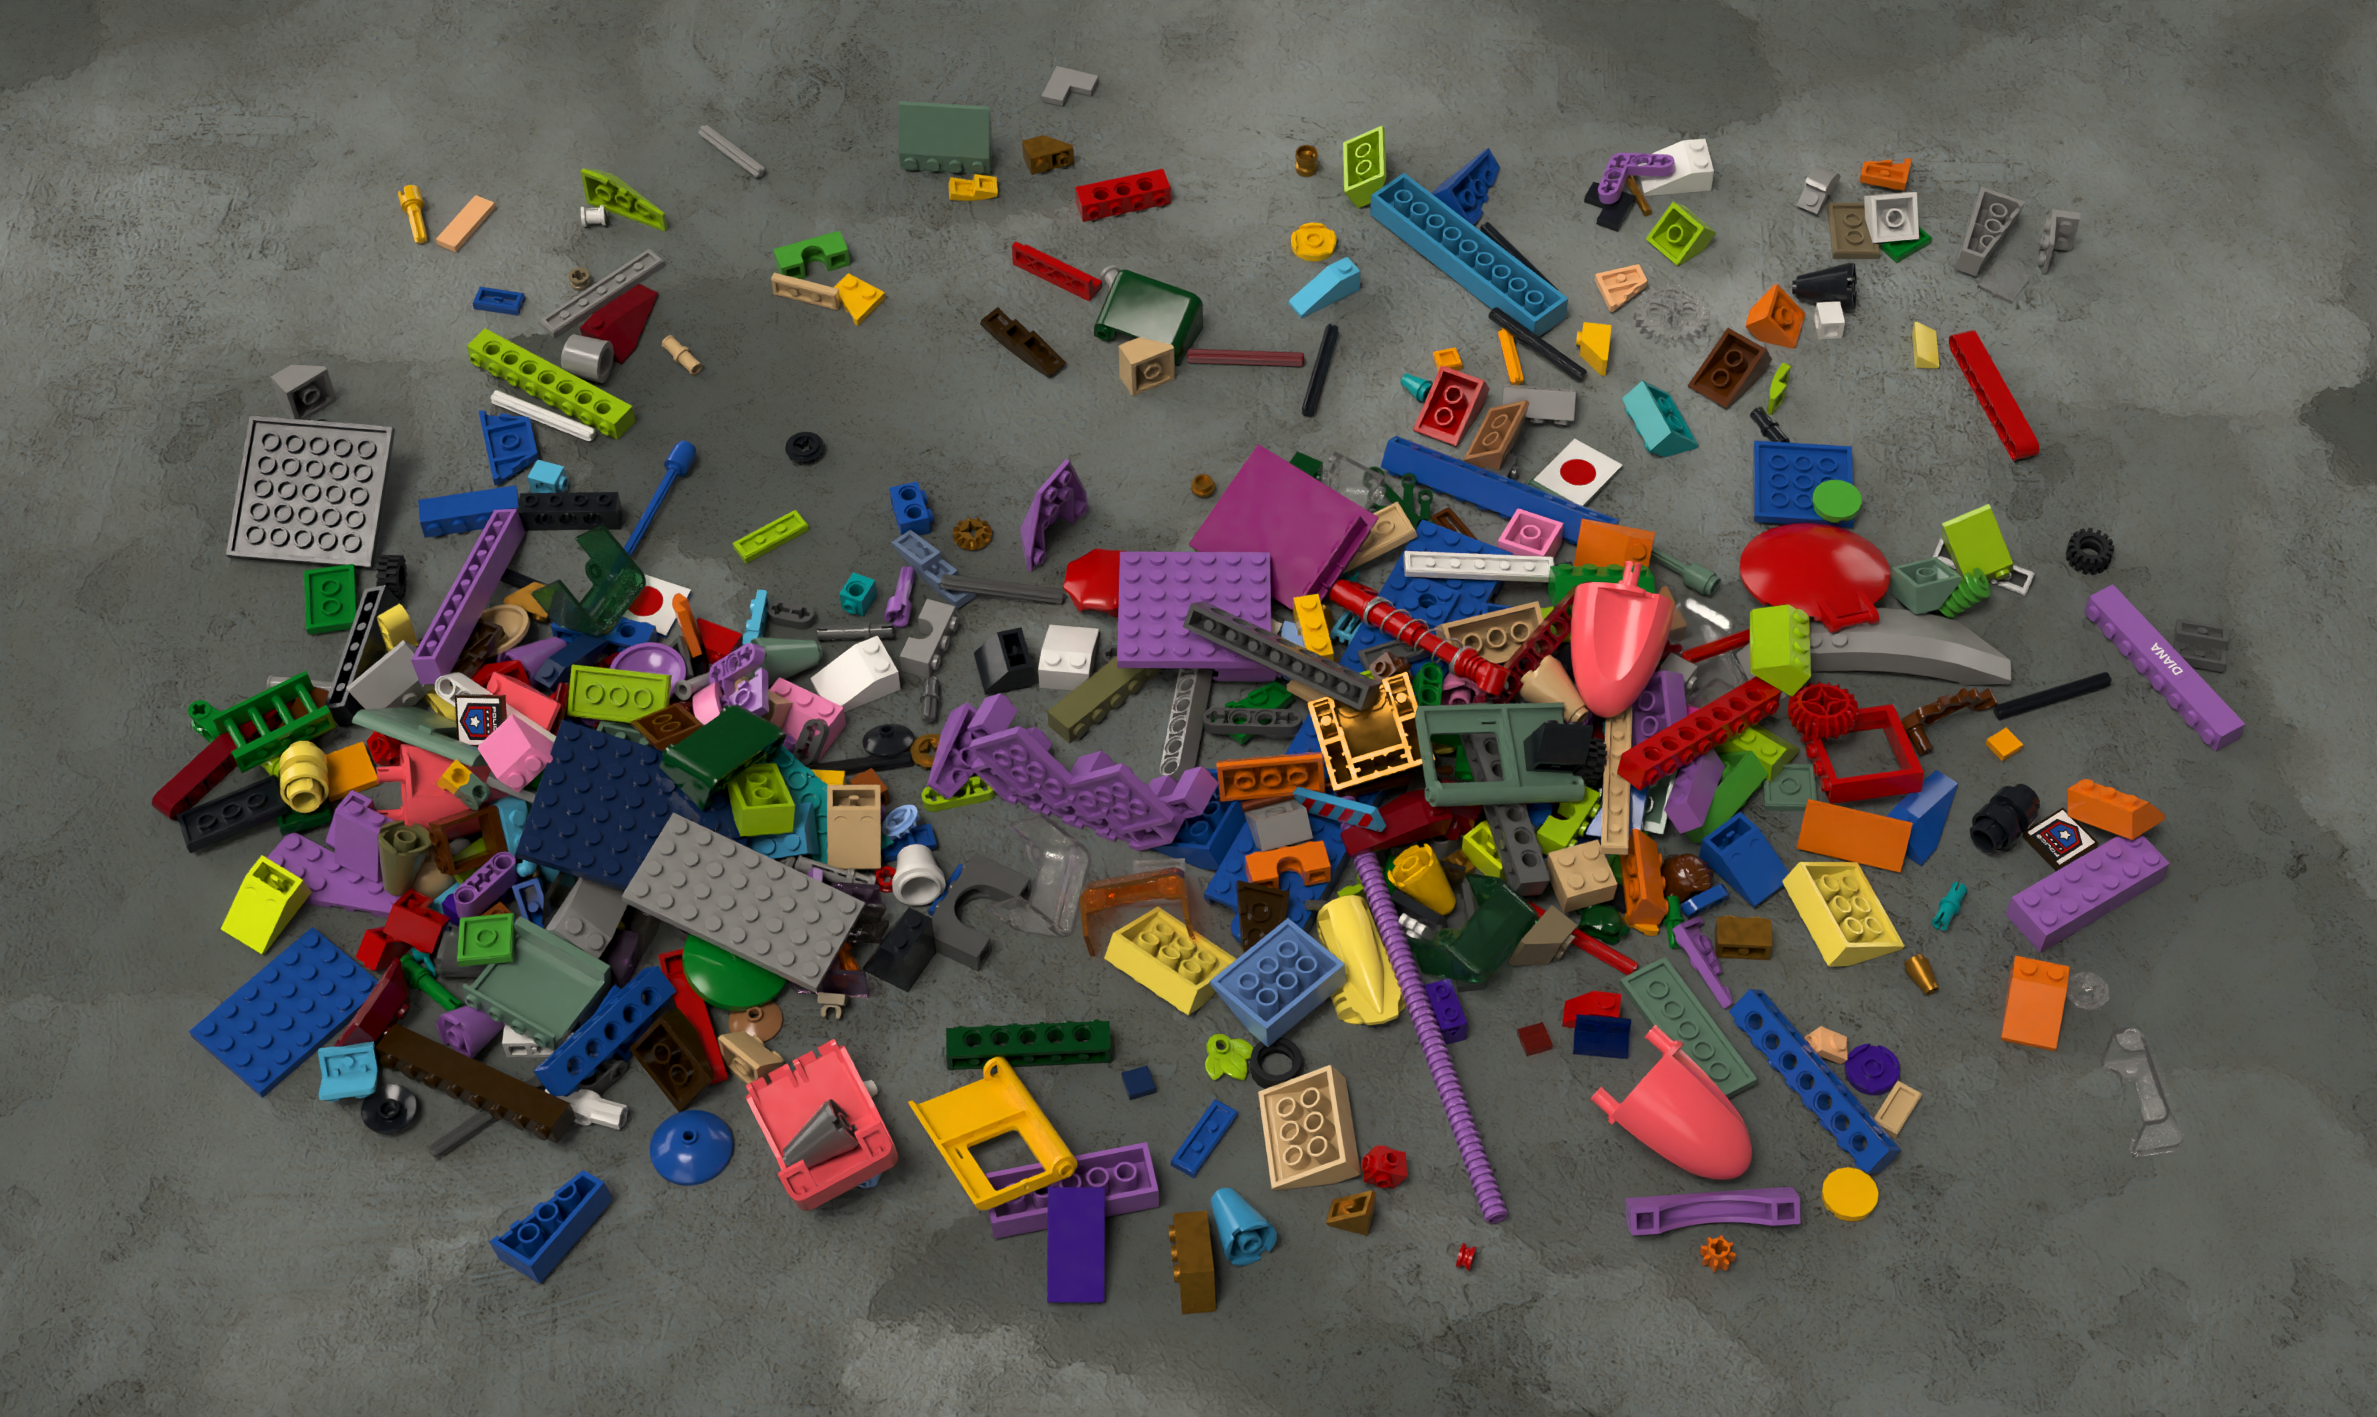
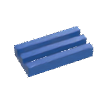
M479 287L472 304L473 308L477 310L518 316L520 313L519 309L523 306L522 302L525 301V294Z

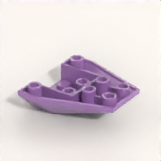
M1067 459L1064 460L1037 491L1020 528L1026 566L1030 572L1037 565H1041L1046 558L1044 530L1050 524H1053L1058 516L1074 524L1079 517L1085 515L1088 509L1087 492L1071 462Z

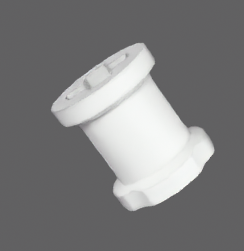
M600 205V208L586 209L585 206L581 207L582 226L587 227L588 224L606 225L605 205Z

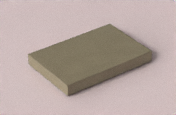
M1828 203L1827 215L1832 259H1879V242L1872 243L1865 220L1864 203Z

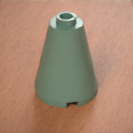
M757 637L750 641V643L764 648V661L756 669L758 670L763 667L768 672V686L773 685L779 677L786 679L818 665L819 660L823 657L821 646L817 645L814 640Z

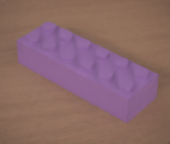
M2142 834L2133 840L2118 835L2011 897L2006 916L2041 953L2162 882L2170 863Z
M1144 1142L1074 1156L1077 1160V1168L1070 1177L988 1209L993 1238L997 1239L1047 1229L1048 1187H1105V1217L1159 1207V1190L1148 1143ZM1040 1163L984 1174L994 1190L998 1191L1023 1179H1028L1045 1172Z

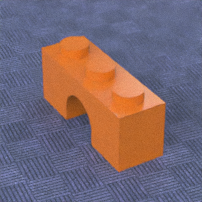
M1323 840L1317 842L1309 841L1302 845L1283 846L1276 850L1257 851L1250 855H1245V871L1249 883L1279 889V875L1285 871L1298 873L1302 877L1304 886L1330 881L1331 865Z

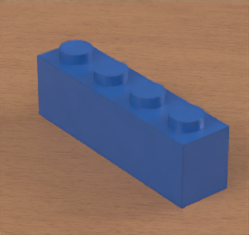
M517 486L418 500L420 524L424 538L484 529L494 510H518L520 498Z

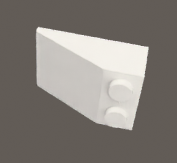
M1683 140L1652 153L1673 156L1676 167L1673 174L1663 177L1639 176L1644 196L1711 191L1714 169L1706 140ZM1642 163V164H1639L1638 166H1643V165H1646L1647 163Z
M1049 625L1038 667L1039 688L1073 691L1090 678L1093 674L1099 629Z
M878 636L853 645L810 678L818 695L844 707V712L901 690L898 670Z

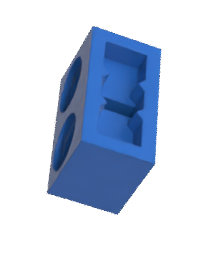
M918 481L890 487L891 505L901 536L910 529L919 536L931 533L930 523L934 522L931 509H926L925 507L928 504L925 490H920Z

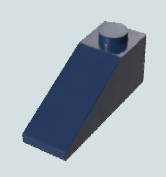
M589 630L548 657L532 678L546 693L552 695L556 692L560 682L570 684L572 665L592 666L609 642Z

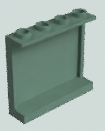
M520 916L514 923L513 962L489 964L471 987L466 984L462 986L464 1001L471 1008L476 1010L479 1008L486 1012L492 1020L496 1022L502 1021L509 1025L515 1033L519 1035L525 1034L532 1038L538 1046L542 1048L548 1047L555 1051L611 981L610 965Z

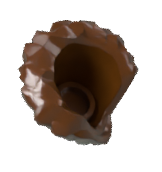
M1691 853L1674 854L1672 857L1664 859V865L1660 868L1661 876L1665 878L1664 897L1678 896L1680 902H1682L1695 890L1706 891L1712 888L1713 871L1709 868L1708 863Z

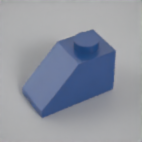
M541 877L512 886L522 917L543 928L545 919L551 913V907Z

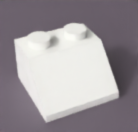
M1917 192L1864 196L1865 220L1872 243L1919 239Z

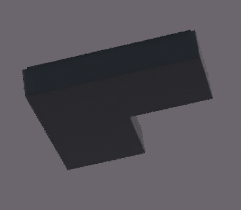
M1593 182L1585 195L1584 202L1603 208L1597 218V225L1618 232L1635 203L1636 196L1622 191L1618 201L1612 204H1604L1599 200L1598 187L1600 184Z

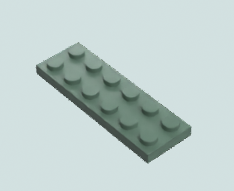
M1666 957L1620 979V987L1649 1026L1653 1028L1657 1025L1673 1041L1681 1040L1684 1043L1681 1050L1709 1076L1728 1099L1756 1085V1076Z

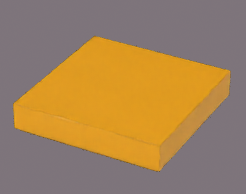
M363 741L326 754L328 798L330 802L346 797L351 790L360 792L380 784L377 782L376 772Z

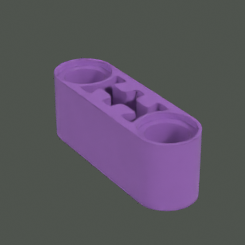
M509 852L497 853L455 890L454 901L460 918L479 916L517 882L518 872L513 854Z

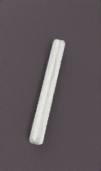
M496 390L491 395L492 403L586 441L591 442L596 436L595 429L501 391Z

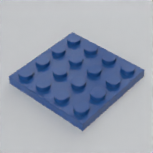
M1754 441V522L1779 524L1817 523L1853 528L1854 518L1847 522L1846 520H1840L1839 523L1824 520L1816 514L1812 503L1815 488L1822 482L1842 480L1853 485L1852 446Z

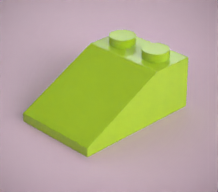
M776 763L754 764L727 783L734 822L740 836L754 837L757 835H780L793 832L795 804Z

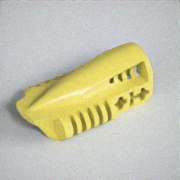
M1349 895L1330 901L1319 910L1316 925L1321 945L1345 964L1346 983L1330 996L1338 1019L1355 1025L1362 1023L1376 1025L1384 1024L1397 1018L1399 1013L1405 1008L1406 1002L1403 999L1404 995L1400 991L1401 988L1395 977L1396 973L1392 969L1393 966L1388 958V952L1383 947L1366 899L1361 896Z

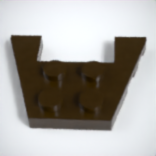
M479 618L458 657L461 660L453 666L450 674L459 672L471 679L505 636L503 627Z

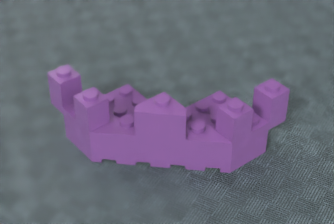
M1001 693L984 699L967 728L977 738L968 747L978 756L971 769L1005 802L1016 805L1018 801L1029 805V811L1049 817L1050 814L1061 817L1064 824L1081 830L1083 826L1094 829L1097 836L1113 842L1117 838L1129 842V848L1137 851L1172 843L1184 819L1202 815L1218 785V782L1211 776V773L1202 766L1185 770L1178 783L1174 778L1166 775L1152 779L1150 784L1147 785L1133 773L1130 767L1123 763L1116 765L1110 756L1102 751L1080 756L1069 773L1066 767L1048 752L1052 742L1045 736L1043 731L1036 727L1025 729L1021 726L1007 729L1018 709Z

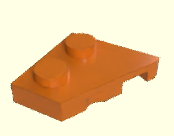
M1905 158L1904 163L1892 164V160L1866 161L1863 164L1859 182L1872 186L1888 187L1892 190L1905 191L1912 159Z

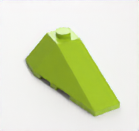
M582 168L580 173L587 204L600 208V205H605L606 211L666 232L668 228L665 213L627 183L611 173L598 169Z

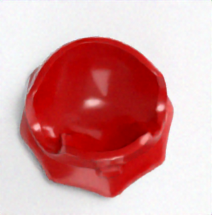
M1095 548L1082 557L1068 563L1063 589L1070 595L1078 612L1091 609L1105 612L1112 617L1118 618L1120 552H1126L1125 550Z

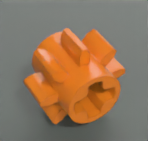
M1722 1235L1714 1239L1707 1237L1706 1246H1701L1699 1253L1704 1256L1702 1265H1708L1714 1273L1722 1268L1728 1271L1729 1262H1734L1736 1254L1731 1252L1734 1243H1728L1723 1239Z

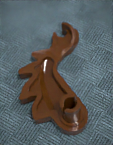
M1962 688L1957 695L1941 696L1937 699L1938 701L1917 709L1901 719V723L1907 736L1910 737L1918 755L1923 756L1928 754L1926 750L1931 752L1934 749L1924 732L1925 728L1965 707L1972 711H1983L1994 707L1998 702L1990 688L1981 693L1978 692L1977 688H1973L1968 692L1965 688Z

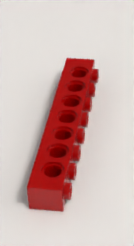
M1757 676L1622 753L1617 774L1638 790L1654 785L1664 776L1671 775L1681 766L1688 765L1698 756L1707 754L1715 746L1724 744L1732 736L1741 734L1749 726L1756 725L1768 715H1773L1779 708L1778 702L1781 691Z

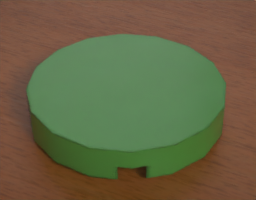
M1828 480L1815 488L1812 503L1814 511L1821 518L1833 523H1839L1840 520L1850 521L1858 515L1862 505V497L1858 489L1852 484L1842 480Z

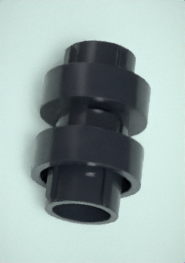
M2016 784L2014 787H2002L1990 799V802L1985 804L1972 818L1973 826L1970 828V836L1974 844L1988 853H1992L1996 849H2009L2019 839L2021 833L2027 831L2038 818L2037 810L2040 808V800L2035 791L2024 784Z

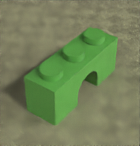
M840 231L773 249L775 264L779 274L798 279L806 278L805 266L810 262L823 263L828 272L850 266L848 248Z

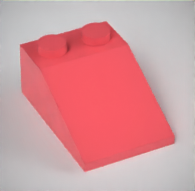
M493 672L486 688L493 695H506V703L550 732L561 706L559 702L517 678Z

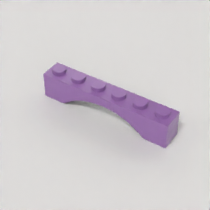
M1793 1187L1625 1198L1626 1226L1631 1235L1660 1234L1675 1228L1704 1223L1744 1222L1771 1226L1800 1224V1196Z

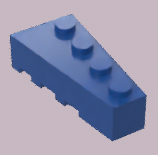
M585 1170L554 1192L555 1196L545 1203L540 1202L533 1208L534 1212L520 1222L518 1219L510 1225V1230L501 1237L497 1235L489 1241L499 1260L539 1284L546 1278L613 1200L605 1182Z

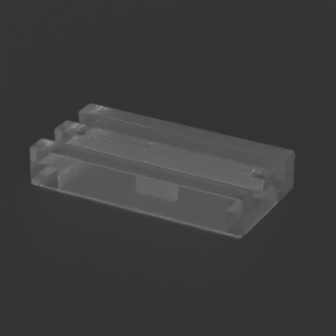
M1691 598L1687 599L1684 607L1689 612L1730 634L1733 632L1735 624L1730 619Z

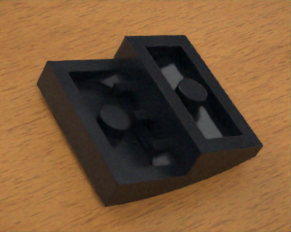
M1397 889L1394 890L1390 899L1396 901L1394 908L1396 911L1417 920L1438 935H1446L1448 923L1443 915Z

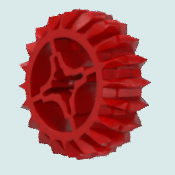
M1819 681L1816 685L1808 683L1807 687L1802 686L1793 697H1790L1788 716L1792 727H1796L1798 733L1805 732L1806 737L1812 735L1815 736L1816 740L1819 737H1824L1826 740L1829 737L1838 739L1839 735H1846L1847 731L1853 730V726L1858 719V705L1854 694H1849L1846 688L1841 689L1840 684L1833 686L1830 682L1821 684Z

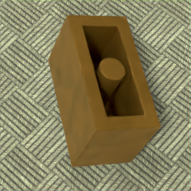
M1731 915L1717 916L1714 930L1715 954L1717 958L1769 960L1772 949L1771 919L1761 917L1742 918Z

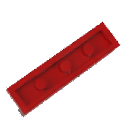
M1016 241L1012 244L1013 265L1089 302L1102 288L1101 280L1027 244L1022 245Z

